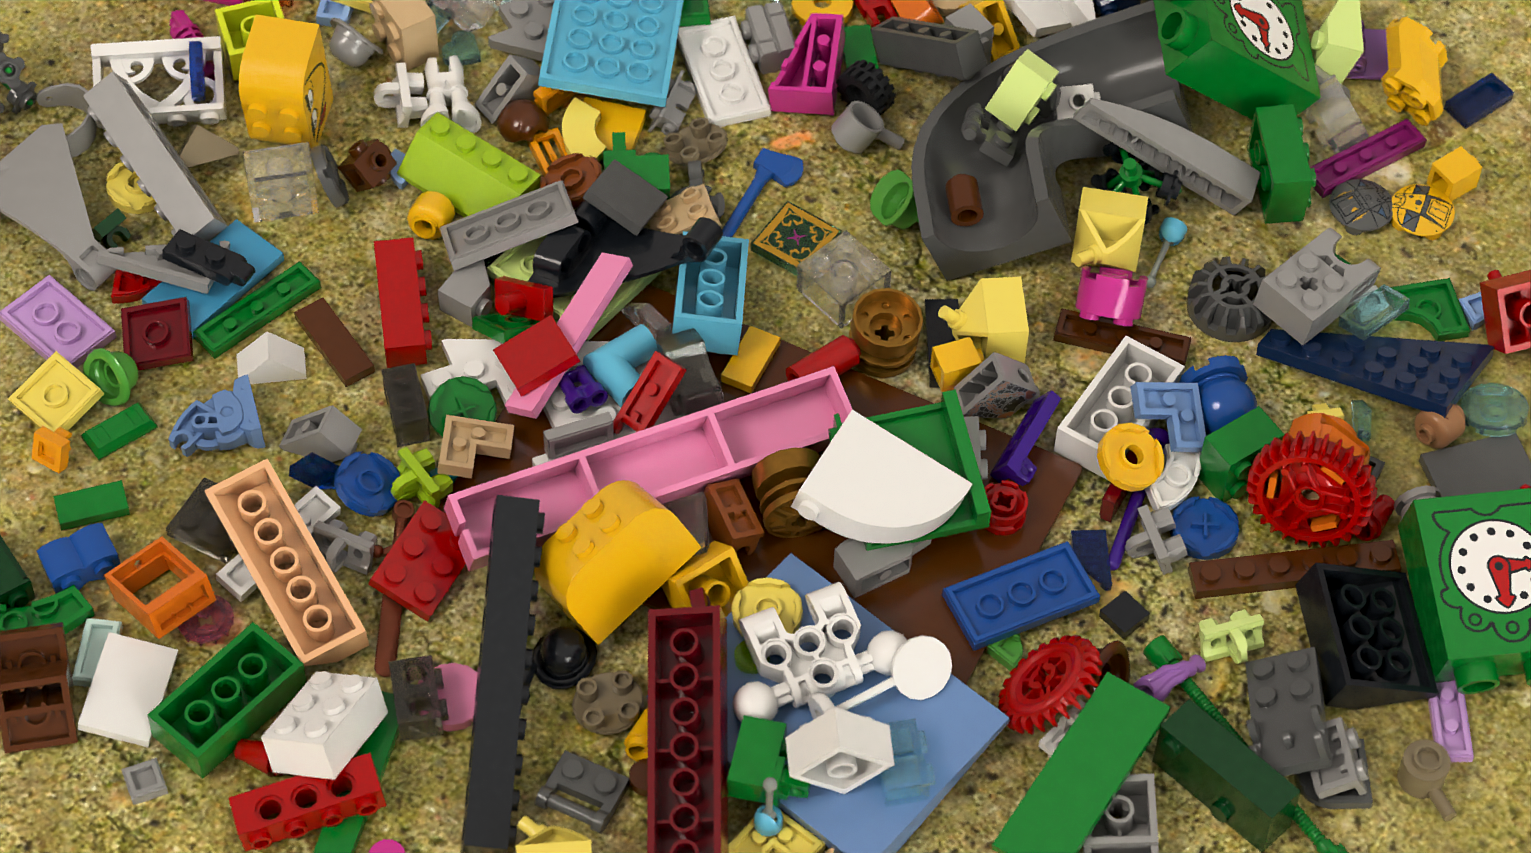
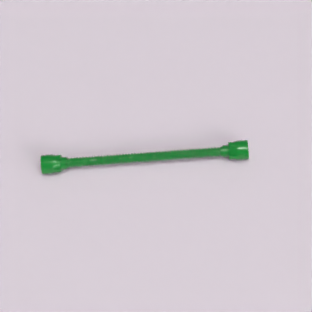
M1165 635L1153 639L1143 651L1145 657L1156 669L1163 665L1175 664L1183 660L1182 655ZM1188 677L1183 683L1178 684L1196 705L1249 748V745L1232 728V725L1215 708V705L1198 688V685L1192 678ZM1297 803L1293 821L1307 835V838L1313 842L1318 853H1349L1341 843L1335 845L1331 839H1327Z

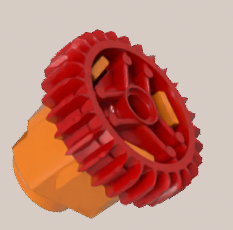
M1310 413L1294 419L1289 433L1286 432L1282 440L1274 437L1271 444H1265L1253 461L1248 474L1246 489L1249 493L1248 503L1254 504L1253 514H1262L1260 524L1270 523V533L1279 530L1282 532V540L1287 536L1295 538V545L1300 540L1307 541L1309 548L1312 547L1313 542H1319L1322 548L1326 547L1328 541L1334 546H1338L1341 539L1349 542L1353 534L1359 535L1362 528L1367 526L1376 505L1378 488L1375 487L1376 477L1371 475L1372 466L1369 465L1370 448L1357 438L1356 432L1350 424L1336 416L1325 413Z

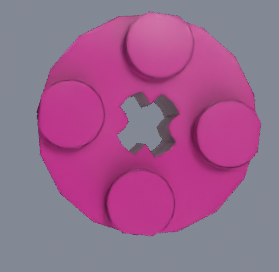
M1090 266L1082 267L1075 307L1080 310V317L1088 320H1099L1100 316L1113 318L1112 323L1121 326H1132L1134 320L1141 318L1148 282L1146 276L1142 275L1139 280L1132 278L1133 272L1129 270L1100 266L1099 272H1090Z

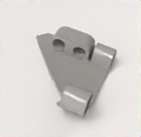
M63 124L41 125L0 161V212L57 249L70 264L79 283L88 290L94 291L116 269L97 264V252L107 249L94 239Z

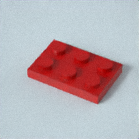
M424 500L368 583L371 587L427 622L466 565L458 545L460 535L455 537L446 513Z

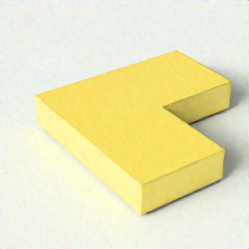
M782 812L783 827L778 834L769 837L759 834L754 828L753 818L728 844V853H822L825 850V843Z

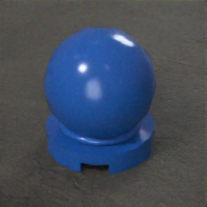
M1235 356L1211 357L1208 359L1209 365L1196 371L1194 366H1192L1180 378L1179 383H1198L1206 436L1257 407L1255 394L1249 385L1245 384L1248 378L1246 370Z

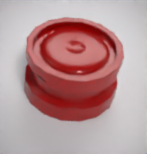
M1001 480V483L997 484L991 482L984 488L991 509L990 524L985 529L995 535L1006 536L1014 534L1026 522L1028 508L1026 491L1023 492L1019 488V484L1012 481Z

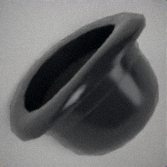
M561 626L549 631L539 639L533 650L532 661L538 666L535 675L541 683L552 689H568L576 686L581 679L589 676L596 664L598 652L595 642L583 631L576 628Z

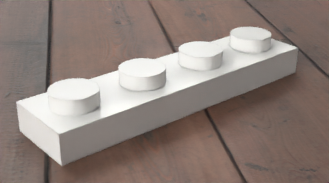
M317 486L294 504L313 538L315 537L313 527L318 521L328 524L341 514V507ZM239 554L216 573V581L240 602L258 588Z

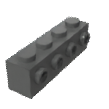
M895 16L871 29L879 64L890 65L895 69H911L917 73H933L938 77H955L960 81L973 78L977 71L987 66L984 47L978 30Z

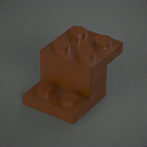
M63 622L0 631V730L4 752L12 753L78 743V732L73 708L74 684Z

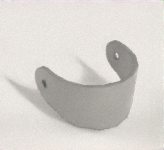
M63 83L40 90L36 95V100L39 105L44 107L72 106L83 110L87 114L82 124L72 133L66 135L73 158L89 149L96 138L97 124L87 112L89 104L83 97L88 90L78 84Z

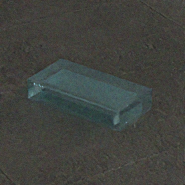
M1384 284L1339 315V326L1364 341L1409 309V298Z

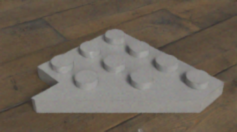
M512 0L499 5L498 14L508 29L489 36V47L542 61L554 0Z

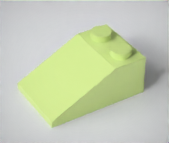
M1337 0L1320 28L1314 32L1310 42L1314 64L1341 84L1364 52L1360 0Z

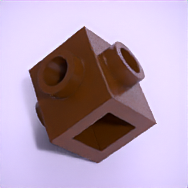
M379 139L366 142L359 140L349 148L348 153L350 155L337 168L356 192H360L384 184L391 177L389 172L398 163L391 156L388 146L380 142Z

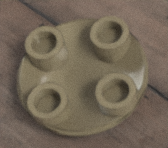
M704 117L692 120L690 126L678 132L670 133L664 138L665 154H669V160L684 166H688V161L701 160L702 163L714 159L723 152L728 143L726 131L717 125L709 124L708 119Z
M620 670L617 672L600 673L590 678H583L576 685V692L573 698L574 715L585 729L593 733L611 735L625 731L637 722L643 712V692L636 681L633 680L632 675L627 671Z

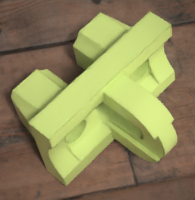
M1246 610L1233 612L1229 617V622L1218 624L1213 618L1200 621L1201 657L1205 662L1231 656L1236 664L1247 662V651L1264 647L1262 635L1264 619L1261 614L1251 616ZM1227 634L1231 638L1229 641H1227Z

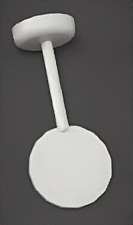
M920 635L910 638L898 648L893 657L891 678L836 707L844 708L848 711L893 686H896L900 693L910 699L923 700L933 697L944 688L950 678L952 669L950 653L946 646L934 637ZM815 693L808 697V706L813 719L824 714L826 710L835 707L832 701L823 693Z

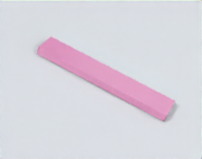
M601 253L558 320L557 325L576 354H578L631 270L633 264L629 257ZM566 371L522 397L515 388L505 404L508 412L537 419Z

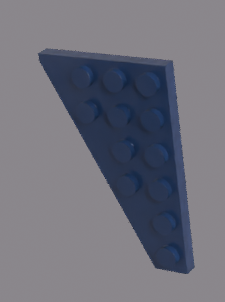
M1271 329L1258 343L1256 355L1425 412H1435L1445 418L1452 405L1457 404L1492 359L1494 346L1319 332L1305 345H1302L1285 330Z

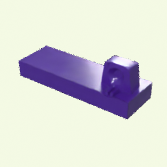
M1052 390L1033 401L989 474L997 482L1001 483V480L1009 478L1020 486H1024L1034 476L1037 467L1027 456L1062 399Z

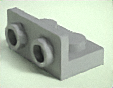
M1341 717L1326 721L1332 766L1310 771L1317 796L1323 799L1353 788L1360 795L1366 794L1365 780L1369 779V773L1362 758L1359 759L1356 749L1361 748V743L1354 727L1349 728Z

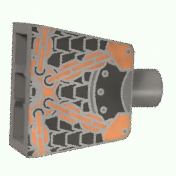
M993 352L954 387L963 416L966 417L979 416L983 418L1006 419L1011 417L1023 405H1031L1040 396L1039 388L1034 383L1029 367L1022 362Z

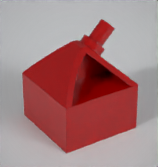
M1499 270L1489 272L1487 274L1488 280L1479 282L1488 345L1494 346L1495 350L1504 354L1531 348V270L1503 277Z

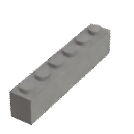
M112 71L83 95L89 104L87 112L98 124L102 123L106 129L103 133L105 138L113 147L120 149L123 154L120 157L122 163L131 172L135 171L140 178L137 181L138 186L147 196L153 197L157 203L154 209L163 220H169L174 228L171 230L173 236L181 229L210 241L228 226L126 79Z

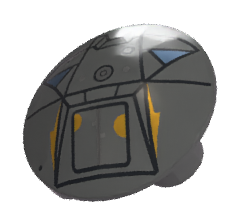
M1364 179L1348 180L1339 184L1331 193L1329 200L1331 213L1338 222L1345 226V230L1351 235H1360L1363 231L1380 229L1392 220V197L1385 188L1375 182Z

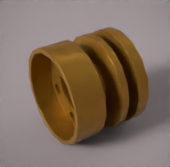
M881 288L862 295L856 302L848 338H853L861 349L860 363L855 366L856 368L870 376L887 378L895 377L905 372L914 362L923 323L921 308L911 296L900 290Z
M808 448L780 450L763 458L752 470V482L756 497L760 501V511L763 515L764 526L770 534L780 538H796L807 536L823 528V526L815 521L802 517L797 510L791 507L799 489L821 458L817 452Z

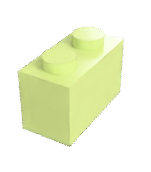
M1027 49L1017 59L985 109L1015 131L1024 123L1030 125L1040 112V109L1036 106L1041 98L1047 101L1057 87L1053 80L1059 71Z

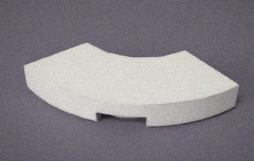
M1170 444L1164 446V470L1152 485L1145 488L1153 511L1166 507L1172 510L1187 498L1200 473L1201 452H1171Z

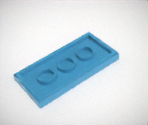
M237 219L210 242L219 245V241H229L230 250L244 256L247 263L255 268V273L245 286H239L232 282L226 286L214 281L208 294L161 282L142 298V304L187 297L190 304L192 339L194 338L193 331L227 310L284 261V253Z

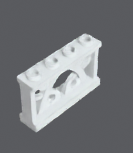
M220 36L91 44L93 87L103 79V67H111L114 73L128 81L157 124L180 127L186 125L187 122L200 121L202 124L211 125L218 123L219 120L227 119L224 48ZM214 60L215 81L201 76L206 61ZM186 62L185 67L181 68V70L189 71L188 74L176 71L174 64ZM154 64H163L170 76L183 81L172 94L160 102L147 96L135 85L144 81L151 74ZM131 66H143L141 73L130 78L128 77V75L136 74V71L131 70ZM197 83L206 85L213 90L214 98L210 103L195 104L193 102L196 96H203L205 98L203 91L195 87ZM96 122L98 128L106 130L102 123L98 124Z

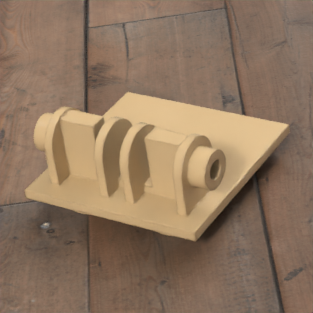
M704 183L697 187H689L681 194L666 200L649 221L652 230L683 235V231L690 230L701 217L709 218L719 226H722Z

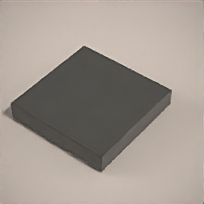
M615 159L583 196L584 200L636 236L668 198L663 192Z

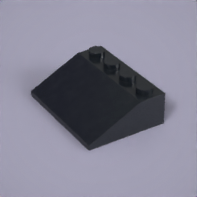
M1315 563L1295 584L1310 647H1315L1319 657L1325 706L1361 709L1434 698L1439 694L1406 573Z

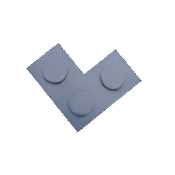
M1135 382L1130 386L1135 419H1166L1171 452L1202 451L1206 432L1198 383Z

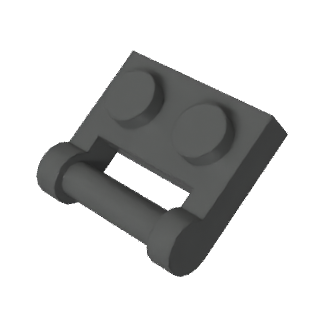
M565 750L547 782L540 788L535 799V805L545 810L549 807L591 825V830L602 834L628 790L630 778ZM559 790L600 809L597 812L556 795Z

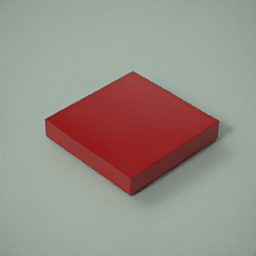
M552 315L493 349L521 397L581 362Z

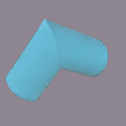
M639 324L584 356L583 365L602 384L615 402L622 407L641 376L634 368L651 359L654 352L658 351L657 343L649 329L645 325Z

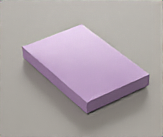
M51 275L45 277L0 311V321L45 360L57 351L76 368L85 362L90 352L94 349L105 347L116 338L113 328Z

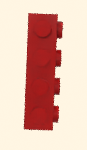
M413 237L374 241L387 368L427 364L426 350H433L431 330H424L423 323L430 322L428 303H421L420 297L427 296L425 277H418L417 270H424L422 250H415Z

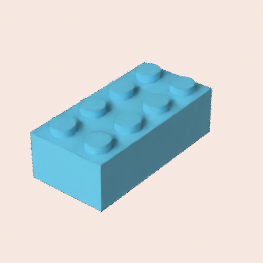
M722 236L704 262H685L678 266L670 347L738 355L743 321L749 239Z

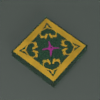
M787 201L751 242V251L806 280L840 240L842 230Z

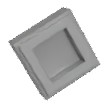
M157 758L121 769L133 805L168 794Z

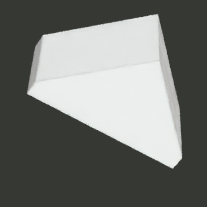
M265 332L237 354L238 378L248 374L250 384L307 379L304 347L270 332Z

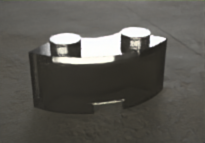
M694 328L655 339L658 352L663 353L687 369L669 399L674 416L681 415L683 417L724 403L721 385L711 367L705 342Z

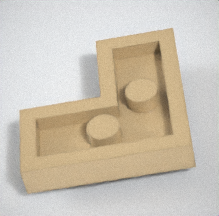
M446 415L437 473L472 478L475 454L510 459L514 425Z

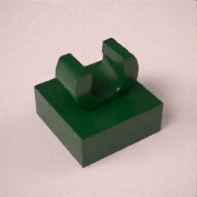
M119 208L92 229L94 239L97 242L104 239L106 249L118 247L113 241V235L120 236L124 242L131 237L130 232L125 227L120 226L126 219V216Z

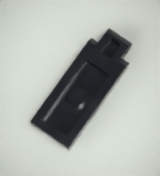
M181 229L178 230L163 249L164 260L226 286L230 285L231 282L239 286H245L255 273V268L247 263L244 256Z

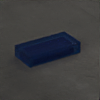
M1490 73L1445 102L1444 110L1466 129L1511 101L1514 91L1496 75Z

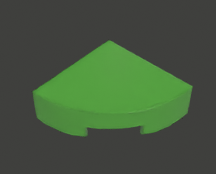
M1015 634L990 644L987 649V653L1009 671L1019 666L1018 662L1022 659L1023 646L1020 634Z

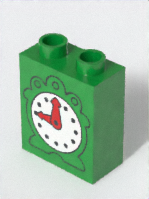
M1153 0L1158 25V38L1161 43L1167 76L1251 120L1254 117L1255 107L1294 104L1296 115H1298L1321 98L1302 0Z
M1531 488L1413 500L1400 521L1398 530L1413 600L1435 682L1455 680L1458 693L1477 694L1498 687L1500 685L1499 676L1525 674L1526 683L1528 686H1531Z

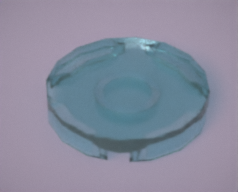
M1487 383L1472 387L1462 396L1460 405L1465 414L1466 426L1468 427L1470 424L1476 428L1475 432L1483 436H1510L1516 433L1518 428L1521 426L1523 428L1527 424L1529 404L1526 397L1517 389L1504 384Z

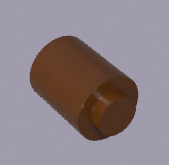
M967 174L953 176L945 185L951 221L958 226L974 225L981 221L984 216L978 181L975 177Z

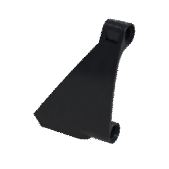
M583 199L575 210L578 223L548 234L540 244L533 258V274L528 281L552 286L553 298L574 295L601 253H608L630 258L633 266L622 283L629 282L685 262H704L722 238L723 232L715 221L701 217L695 222L687 235L643 228L636 236Z

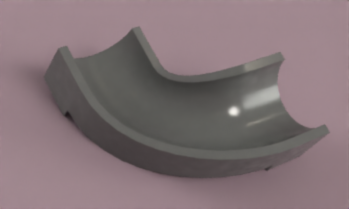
M1153 0L1062 30L995 60L977 71L973 78L959 83L930 112L919 131L914 145L911 164L912 184L922 240L946 281L1072 242L1062 190L1055 176L1056 169L1061 163L1068 160L1105 157L1102 149L1111 142L1076 121L1073 117L1054 121L1053 113L1040 123L1030 125L1024 123L1018 129L1020 130V135L1014 157L1006 167L979 151V144L964 138L961 127L965 120L967 109L974 103H979L983 106L985 116L990 119L993 114L988 112L985 107L996 92L997 80L1004 70L1016 62L1027 49L1059 71L1056 78L1059 81L1060 87L1093 84L1094 92H1099L1100 100L1152 114L1193 132L1182 83L1167 76L1165 73ZM1137 157L1134 158L1136 162L1141 160ZM957 174L971 175L978 181L984 216L981 221L971 226H958L951 221L945 185L949 179Z

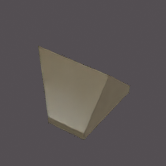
M198 124L191 127L178 152L187 168L240 154L237 146Z

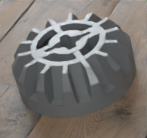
M1222 257L1220 264H1217L1215 260L1206 262L1203 269L1197 270L1193 274L1191 284L1189 285L1186 304L1192 322L1208 336L1226 342H1244L1262 335L1268 330L1273 321L1253 305L1255 300L1253 296L1258 292L1262 280L1266 277V269L1260 265L1253 269L1249 268V260L1246 258H1242L1239 264H1232L1230 257ZM1220 275L1222 278L1220 288L1213 291L1212 282L1216 276Z

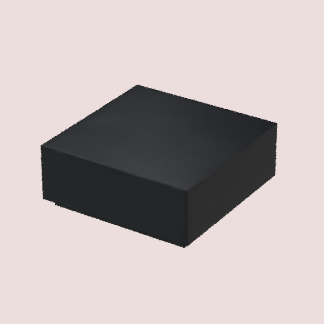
M1124 591L1104 606L1099 613V617L1123 639L1148 621L1150 613L1127 591Z

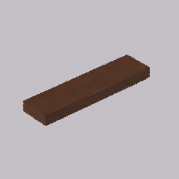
M1061 308L1053 341L1112 354L1124 337L1128 336L1184 366L1186 364L1192 337L1134 324L1132 326H1121L1112 323V319L1100 317L1099 320H1088L1080 317V312Z

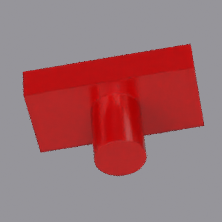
M505 276L495 278V311L501 315L511 314L537 321H542L550 315L553 317V287Z

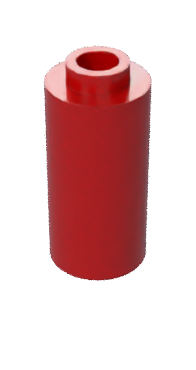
M841 335L787 367L785 371L787 380L791 381L833 366L838 376L860 363L861 349L853 338Z

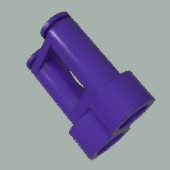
M579 365L575 370L566 372L558 384L565 395V403L571 412L575 414L582 413L589 406H601L608 399V393L602 384L594 380L585 365ZM580 382L582 386L576 387L574 383Z

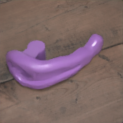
M1194 654L1190 657L1189 661L1183 660L1175 664L1161 666L1153 673L1142 676L1133 686L1163 702L1176 685L1183 683L1188 677L1196 675L1197 672H1204L1206 670V662L1201 656Z

